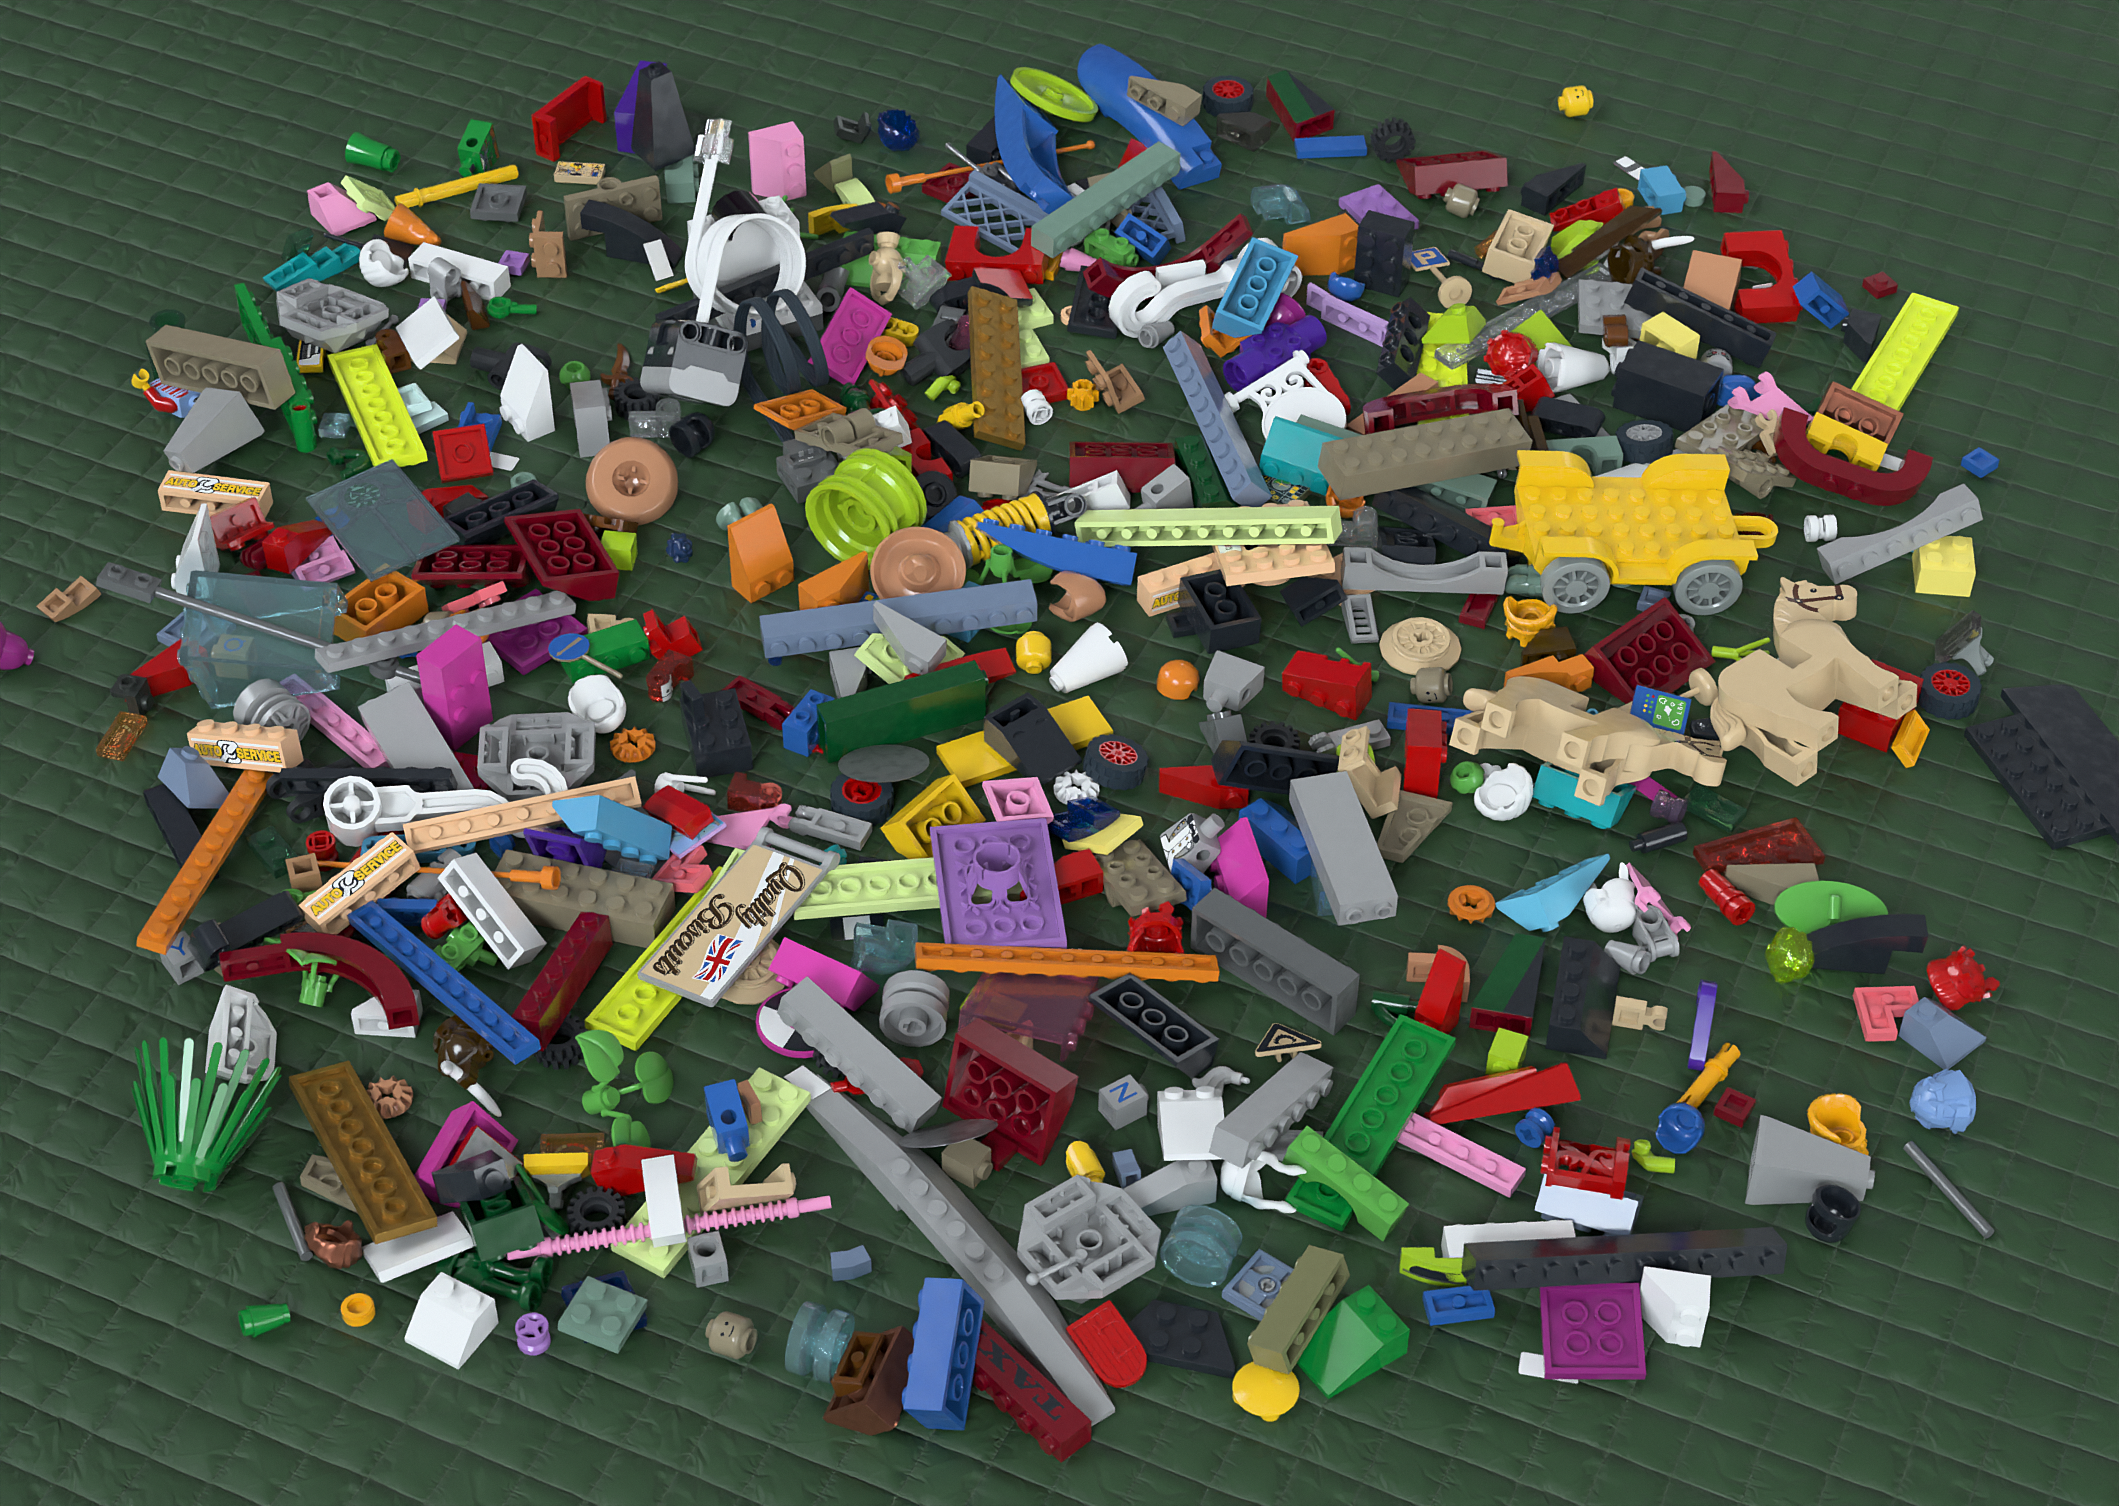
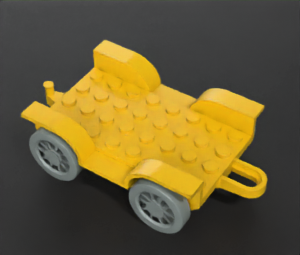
M1517 450L1520 466L1514 489L1517 524L1504 527L1505 522L1503 519H1492L1493 526L1489 544L1494 547L1523 552L1533 564L1534 569L1541 575L1540 587L1544 601L1549 607L1555 604L1557 611L1562 613H1579L1589 610L1606 597L1610 584L1672 585L1676 602L1681 609L1694 615H1711L1727 609L1739 598L1743 588L1741 575L1746 572L1749 560L1758 559L1756 548H1767L1775 543L1778 527L1770 519L1761 516H1732L1724 491L1730 468L1726 456L1723 454H1673L1651 463L1644 470L1641 477H1595L1591 475L1587 462L1576 454L1565 451ZM1738 531H1758L1764 535H1739Z

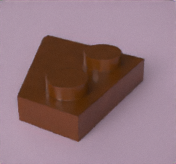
M584 514L594 532L602 533L603 528L612 529V531L637 533L638 523Z

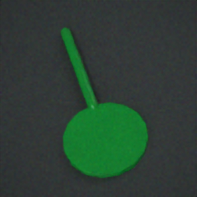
M517 1164V1171L536 1198L533 1203L538 1218L554 1232L563 1236L569 1234L570 1229L567 1223L557 1212L545 1204V1200L522 1165Z

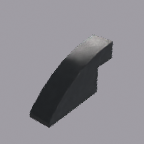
M589 199L580 212L582 229L605 234L607 257L650 264L643 244L659 239L662 241L671 268L675 269L683 257V250L663 232L621 208Z
M1877 915L1843 921L1820 928L1794 940L1795 967L1885 974L1892 951L1923 953L1928 940L1925 915Z

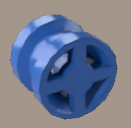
M1532 1108L1526 1114L1525 1119L1517 1123L1515 1133L1525 1145L1537 1148L1544 1142V1136H1549L1553 1132L1555 1124L1550 1115L1544 1110Z

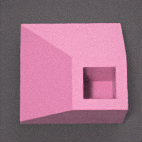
M328 182L307 190L311 215L329 233L336 236L343 235L346 232L366 226L377 220L372 212L365 213L357 208V202L346 194V190Z

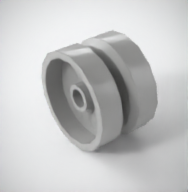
M908 970L893 975L887 980L883 989V1005L881 1006L879 1018L880 1029L886 1037L895 1043L905 1046L922 1047L937 1042L946 1032L950 1000L949 988L936 975L924 971Z

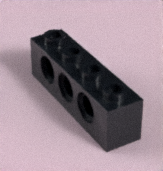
M1411 297L1403 302H1397L1392 307L1389 323L1386 327L1385 339L1382 343L1381 355L1378 359L1379 363L1376 374L1394 391L1416 376L1424 345L1422 338L1427 332L1430 315Z

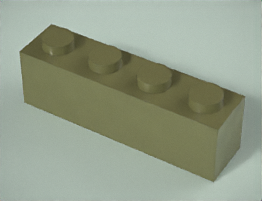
M1309 1245L1304 1254L1297 1259L1294 1270L1287 1281L1282 1283L1275 1300L1266 1308L1263 1319L1256 1330H1253L1249 1336L1247 1345L1255 1365L1290 1374L1350 1277L1343 1254Z

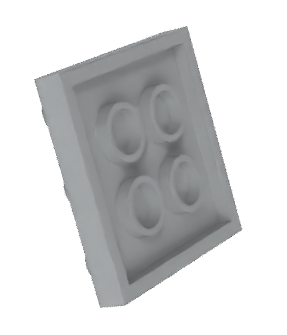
M1579 279L1577 287L1579 333L1603 335V315L1625 314L1626 325H1628V338L1640 339L1642 323L1653 317L1642 311L1634 310L1624 303L1632 284Z

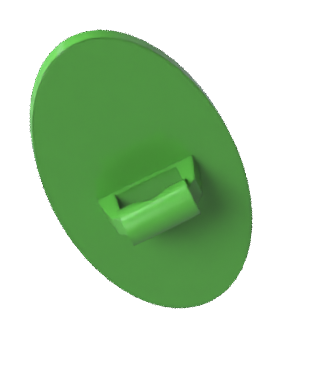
M1811 881L1794 885L1780 893L1774 902V911L1779 920L1790 929L1803 935L1843 921L1869 916L1888 915L1884 903L1871 892L1851 884L1835 881Z

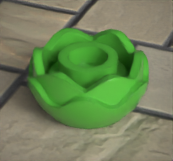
M579 361L566 363L559 372L560 382L567 388H570V383L590 381L591 378L588 367Z
M1472 761L1461 762L1451 772V786L1461 794L1475 793L1476 789L1481 787L1485 781V771L1478 763Z

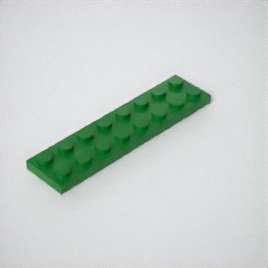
M1400 1014L1325 1134L1324 1139L1376 1177L1455 1047L1456 1038ZM1300 1177L1285 1199V1202L1296 1208L1297 1212L1340 1232H1343L1354 1214L1351 1205L1337 1191L1320 1182L1312 1181L1306 1183Z

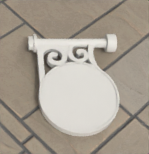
M1295 350L1293 352L1294 358L1233 395L1231 392L1224 394L1232 413L1240 409L1239 403L1245 399H1252L1260 406L1263 411L1262 431L1265 441L1275 416L1297 422L1302 414L1344 429L1347 426L1346 414L1342 403L1337 397L1328 392L1306 368L1310 361L1303 350ZM1301 376L1306 378L1313 387H1304ZM1270 388L1276 391V394L1273 397H1271L1272 390ZM1263 389L1260 396L1257 392Z

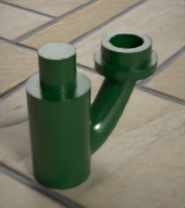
M332 447L326 453L327 459L332 466L342 465L344 459H354L346 464V469L340 472V477L344 481L350 478L356 480L375 470L366 450H338L336 447Z
M1374 989L1371 1010L1374 1011L1379 1020L1392 1028L1397 1020L1392 1014L1407 1016L1408 1012L1415 1013L1419 1001L1410 1000V995Z

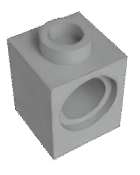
M719 1231L688 1237L689 1260L697 1288L729 1281L727 1260Z

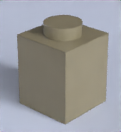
M974 1139L949 1144L942 1152V1170L945 1174L972 1189L981 1180H986L992 1171L991 1148Z

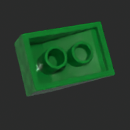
M1367 1285L1343 1299L1324 1317L1296 1364L1326 1398L1330 1399L1406 1354L1410 1329L1370 1285Z

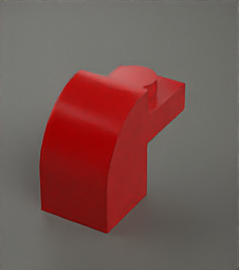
M653 609L643 614L646 623L643 629L648 638L651 653L657 659L666 662H676L687 659L703 650L698 632L685 616L665 626Z

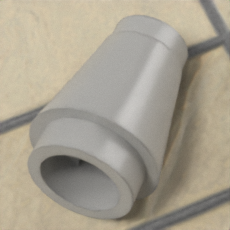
M1170 321L1145 324L1138 332L1139 342L1146 348H1155L1174 334V326Z
M1610 940L1604 949L1619 966L1633 975L1636 973L1643 974L1648 969L1651 961L1650 952H1647L1643 946Z

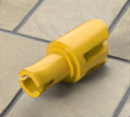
M979 401L969 405L960 402L946 408L943 414L939 415L937 423L946 420L957 431L969 427L973 423V419L984 415V406Z
M1075 1141L1070 1144L1066 1151V1166L1071 1176L1080 1175L1090 1178L1091 1182L1103 1183L1102 1180L1105 1177V1172L1089 1145L1082 1141Z

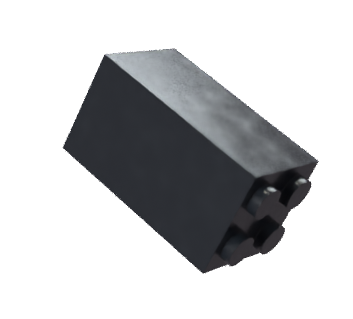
M1638 340L1633 349H1628L1624 361L1619 362L1616 366L1614 376L1617 377V381L1611 392V396L1614 397L1613 408L1648 420L1661 421L1664 424H1668L1671 428L1686 433L1716 411L1724 369Z

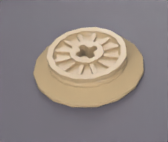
M1423 617L1409 618L1391 625L1382 634L1379 643L1381 655L1391 667L1411 675H1416L1420 668L1443 667L1447 671L1458 662L1461 653L1459 639L1449 628L1433 619Z
M771 939L721 998L736 1004L756 1005L764 1002L774 993L783 990L784 985L775 981L777 975L768 970L780 945Z

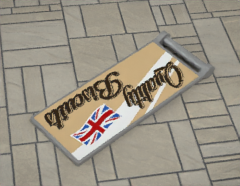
M763 826L753 843L638 971V979L703 1005L713 1007L827 873L837 868L840 862V854L831 850L828 852L776 834L773 829ZM767 845H775L777 847L786 849L788 851L821 862L822 864L819 866L810 863L800 858L767 847Z

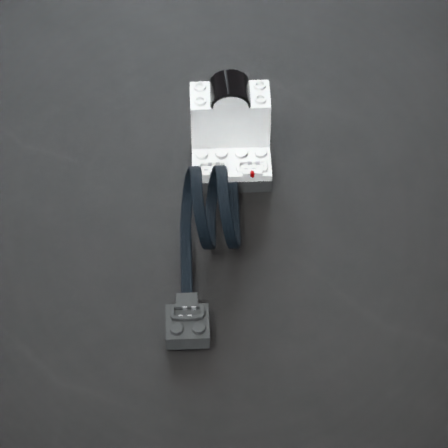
M732 191L721 197L714 205L712 214L706 216L702 238L715 222L731 215L769 214L789 224L800 238L799 221L779 195L758 201L748 191ZM693 220L687 221L688 237L690 236ZM745 221L732 231L723 250L716 284L718 289L780 264L776 243L766 230L755 223ZM803 281L797 296L789 289H781L770 293L769 296L764 298L754 297L742 301L737 308L736 314L726 313L709 320L710 324L740 332L747 337L748 348L741 382L755 404L768 401L754 378L748 358V351L763 347L768 371L774 383L784 395L787 396L800 392L801 380L799 371L813 387L826 385L829 382L827 360L817 334L818 330L823 329L822 304L805 281ZM693 292V299L697 298L696 294ZM781 297L787 306L776 311L778 300ZM754 307L759 314H749L750 308ZM804 336L814 368L792 338ZM731 338L733 341V347H735V340ZM778 354H779V356H780V359H781V362H782V365H783V368H784V372H783L782 367H781V364H780V362H779ZM763 414L783 443V456L776 457L777 474L798 504L806 502L810 491L823 479L834 475L839 463L830 451H825L817 446H809L807 443L796 440L787 427Z

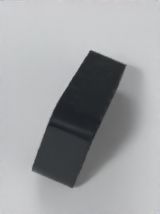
M285 890L219 925L215 919L206 921L192 932L187 947L203 971L207 972L220 966L219 953L256 947L263 943L264 938L274 937L299 923L305 914L290 892Z

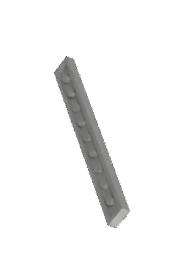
M553 591L540 596L506 602L502 605L481 608L477 611L456 614L451 617L431 620L414 626H406L393 631L381 632L372 636L355 638L351 641L330 644L315 649V659L327 673L422 651L455 624L480 637L574 614L576 604L566 593Z

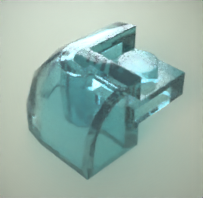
M1271 184L1253 187L1250 202L1257 215L1262 214L1265 220L1284 218L1287 225L1310 221V212L1299 192L1290 185Z
M889 919L886 927L856 922L851 968L878 975L897 974L906 969L915 958V944L918 942V924Z

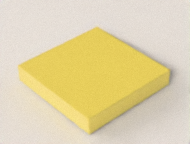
M1107 812L1116 817V819L1106 827L1088 819L1078 829L1089 836L1074 841L1064 838L1062 840L1065 849L1076 851L1090 848L1092 853L1108 855L1143 826L1141 816Z

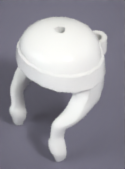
M1620 863V878L1607 881L1601 889H1597L1593 882L1583 898L1590 921L1596 928L1606 933L1622 931L1631 926L1636 918L1638 906L1634 903L1635 884L1629 880L1628 868L1624 863Z
M1264 1150L1257 1160L1250 1161L1243 1169L1225 1160L1223 1161L1220 1184L1223 1191L1230 1195L1231 1198L1240 1202L1244 1201L1257 1209H1277L1282 1213H1294L1296 1211V1208L1285 1201L1263 1199L1261 1180L1257 1170L1267 1163L1276 1171L1296 1176L1307 1172L1303 1167L1299 1165H1284L1278 1161L1273 1153Z

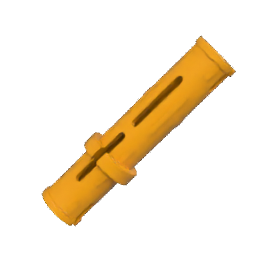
M1730 1043L1723 1044L1716 1056L1707 1060L1703 1072L1676 1103H1686L1697 1109L1716 1084L1728 1076V1069L1740 1057L1739 1049L1732 1045L1729 1051H1727Z

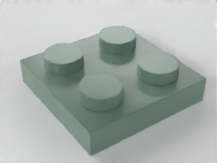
M587 1276L558 1321V1330L618 1354L647 1307V1299Z

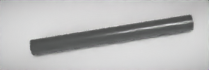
M1913 1141L1908 1142L1903 1148L1904 1151L1985 1239L1992 1236L1995 1230L1922 1150Z

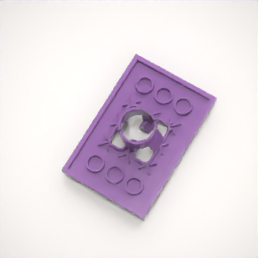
M1046 818L930 827L945 944L1067 949V938ZM1020 881L1027 899L1024 901H1009L1007 899V889L1015 886ZM977 884L982 888L992 891L990 903H972L971 899Z

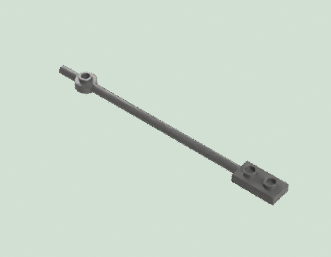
M108 562L97 576L96 586L147 603H151L154 597L312 649L333 644L162 588V579L123 567L119 564ZM396 657L364 664V666L369 667L370 673L376 678L387 680L397 676L421 684L419 672L400 666Z

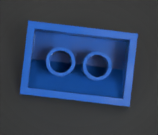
M1260 798L1239 811L1238 821L1241 818H1248L1260 855L1294 884L1316 872L1296 818L1281 805Z

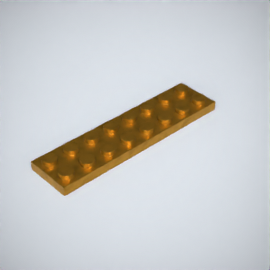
M971 286L968 291L972 398L973 402L979 401L984 406V415L973 419L974 438L1022 451L1026 443L1024 409L1021 400L1023 392L1017 300Z
M350 1061L290 1076V1088L374 1244H380L437 1227L435 1212Z

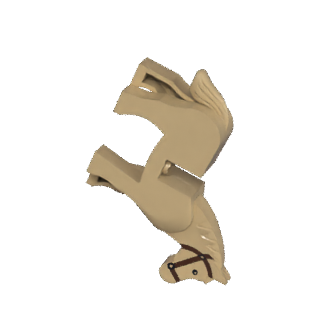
M1781 577L1780 594L1775 602L1773 616V638L1779 660L1758 649L1726 667L1719 675L1718 697L1712 703L1710 719L1720 739L1722 750L1731 751L1742 745L1756 754L1766 768L1797 787L1817 774L1818 751L1838 738L1839 716L1832 712L1822 711L1834 699L1897 720L1916 707L1917 684L1912 681L1899 680V676L1875 665L1869 657L1859 652L1850 643L1842 628L1833 622L1834 620L1847 621L1856 616L1857 591L1855 588L1849 585L1817 586L1813 583H1808L1807 580L1794 583ZM1796 742H1799V743H1801V744H1803V745H1805V746H1807V747H1803V746L1797 744Z
M1525 676L1508 679L1506 686L1498 690V692L1475 688L1468 689L1464 694L1463 703L1473 713L1456 718L1449 744L1473 755L1478 754L1479 749L1482 748L1522 749L1546 762L1548 761L1553 763V765L1580 774L1574 796L1598 806L1604 805L1606 796L1610 795L1615 786L1643 780L1649 777L1652 771L1667 768L1691 776L1694 781L1700 784L1719 786L1727 760L1722 757L1723 750L1720 747V741L1695 739L1683 734L1653 728L1645 720L1617 708H1611L1592 715L1586 712L1589 697L1547 680Z

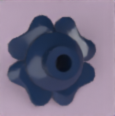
M672 533L671 539L667 541V554L673 557L675 563H688L689 557L693 555L692 541L686 537L685 533Z

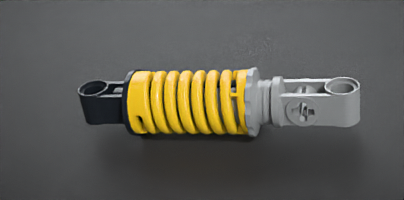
M1034 491L1029 496L1013 500L1009 504L1004 503L1000 507L996 506L991 508V510L976 513L972 518L965 517L962 522L952 520L948 525V532L943 534L952 539L959 547L965 560L966 569H969L971 566L980 563L981 559L984 561L990 559L991 548L999 545L975 529L976 523H983L984 518L999 521V526L1009 528L1010 524L1022 525L1026 527L1025 531L1036 533V529L1051 531L1052 537H1054L1055 525L1083 515L1087 508V502L1078 493H1063L1045 500L1040 492ZM1072 498L1075 502V508L1070 512L1067 503Z

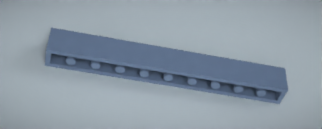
M1180 330L1163 347L1232 499L1241 506L1261 507L1272 495L1201 345Z
M1028 579L759 616L761 638L766 659L862 645L872 633L882 634L873 621V604L876 601L940 635L1037 621V599L1032 581Z

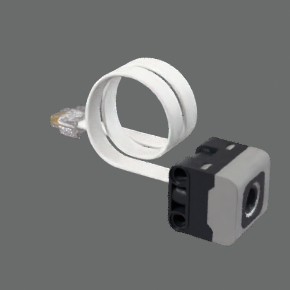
M723 118L708 119L705 135L698 136L693 161L704 164L685 256V272L688 283L700 299L696 321L658 320L652 324L640 378L642 389L648 393L698 405L729 406L736 401L748 348V340L744 334L709 323L712 307L724 313L736 314L739 306L727 299L716 287L723 250L732 231L741 223L749 221L762 227L773 238L780 256V273L773 292L789 289L797 296L803 284L806 270L805 251L799 236L789 224L769 214L755 213L724 217L715 222L702 238L717 162L729 165L734 139L728 138L732 121ZM781 297L778 300L776 311L787 306ZM751 307L749 310V314H759L754 307ZM731 338H733V339L735 340V347H734L733 350H732L733 341H732Z

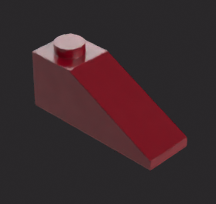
M1712 151L1709 176L1713 212L1742 213L1743 205L1748 204L1749 190H1745L1744 180L1717 151Z

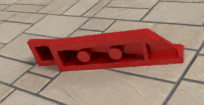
M1566 1062L1539 1072L1536 1071L1535 1067L1528 1066L1445 1084L1438 1093L1440 1097L1431 1110L1424 1113L1423 1117L1436 1124H1444L1581 1100V1095Z

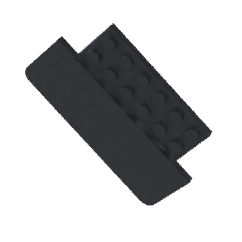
M2057 684L2002 688L2000 697L2014 715L1966 727L1964 737L2052 850L2108 834L2119 845L2118 740L2081 695L2070 686Z

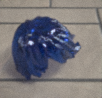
M888 109L883 111V113H879L877 119L879 124L878 134L886 147L893 151L900 150L902 152L910 150V148L918 143L920 131L916 127V121L911 119V115L906 116V110Z

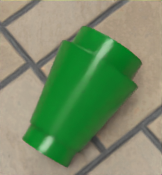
M287 1304L246 1305V1309L238 1312L242 1334L244 1337L251 1335L255 1338L285 1323H289L290 1313Z

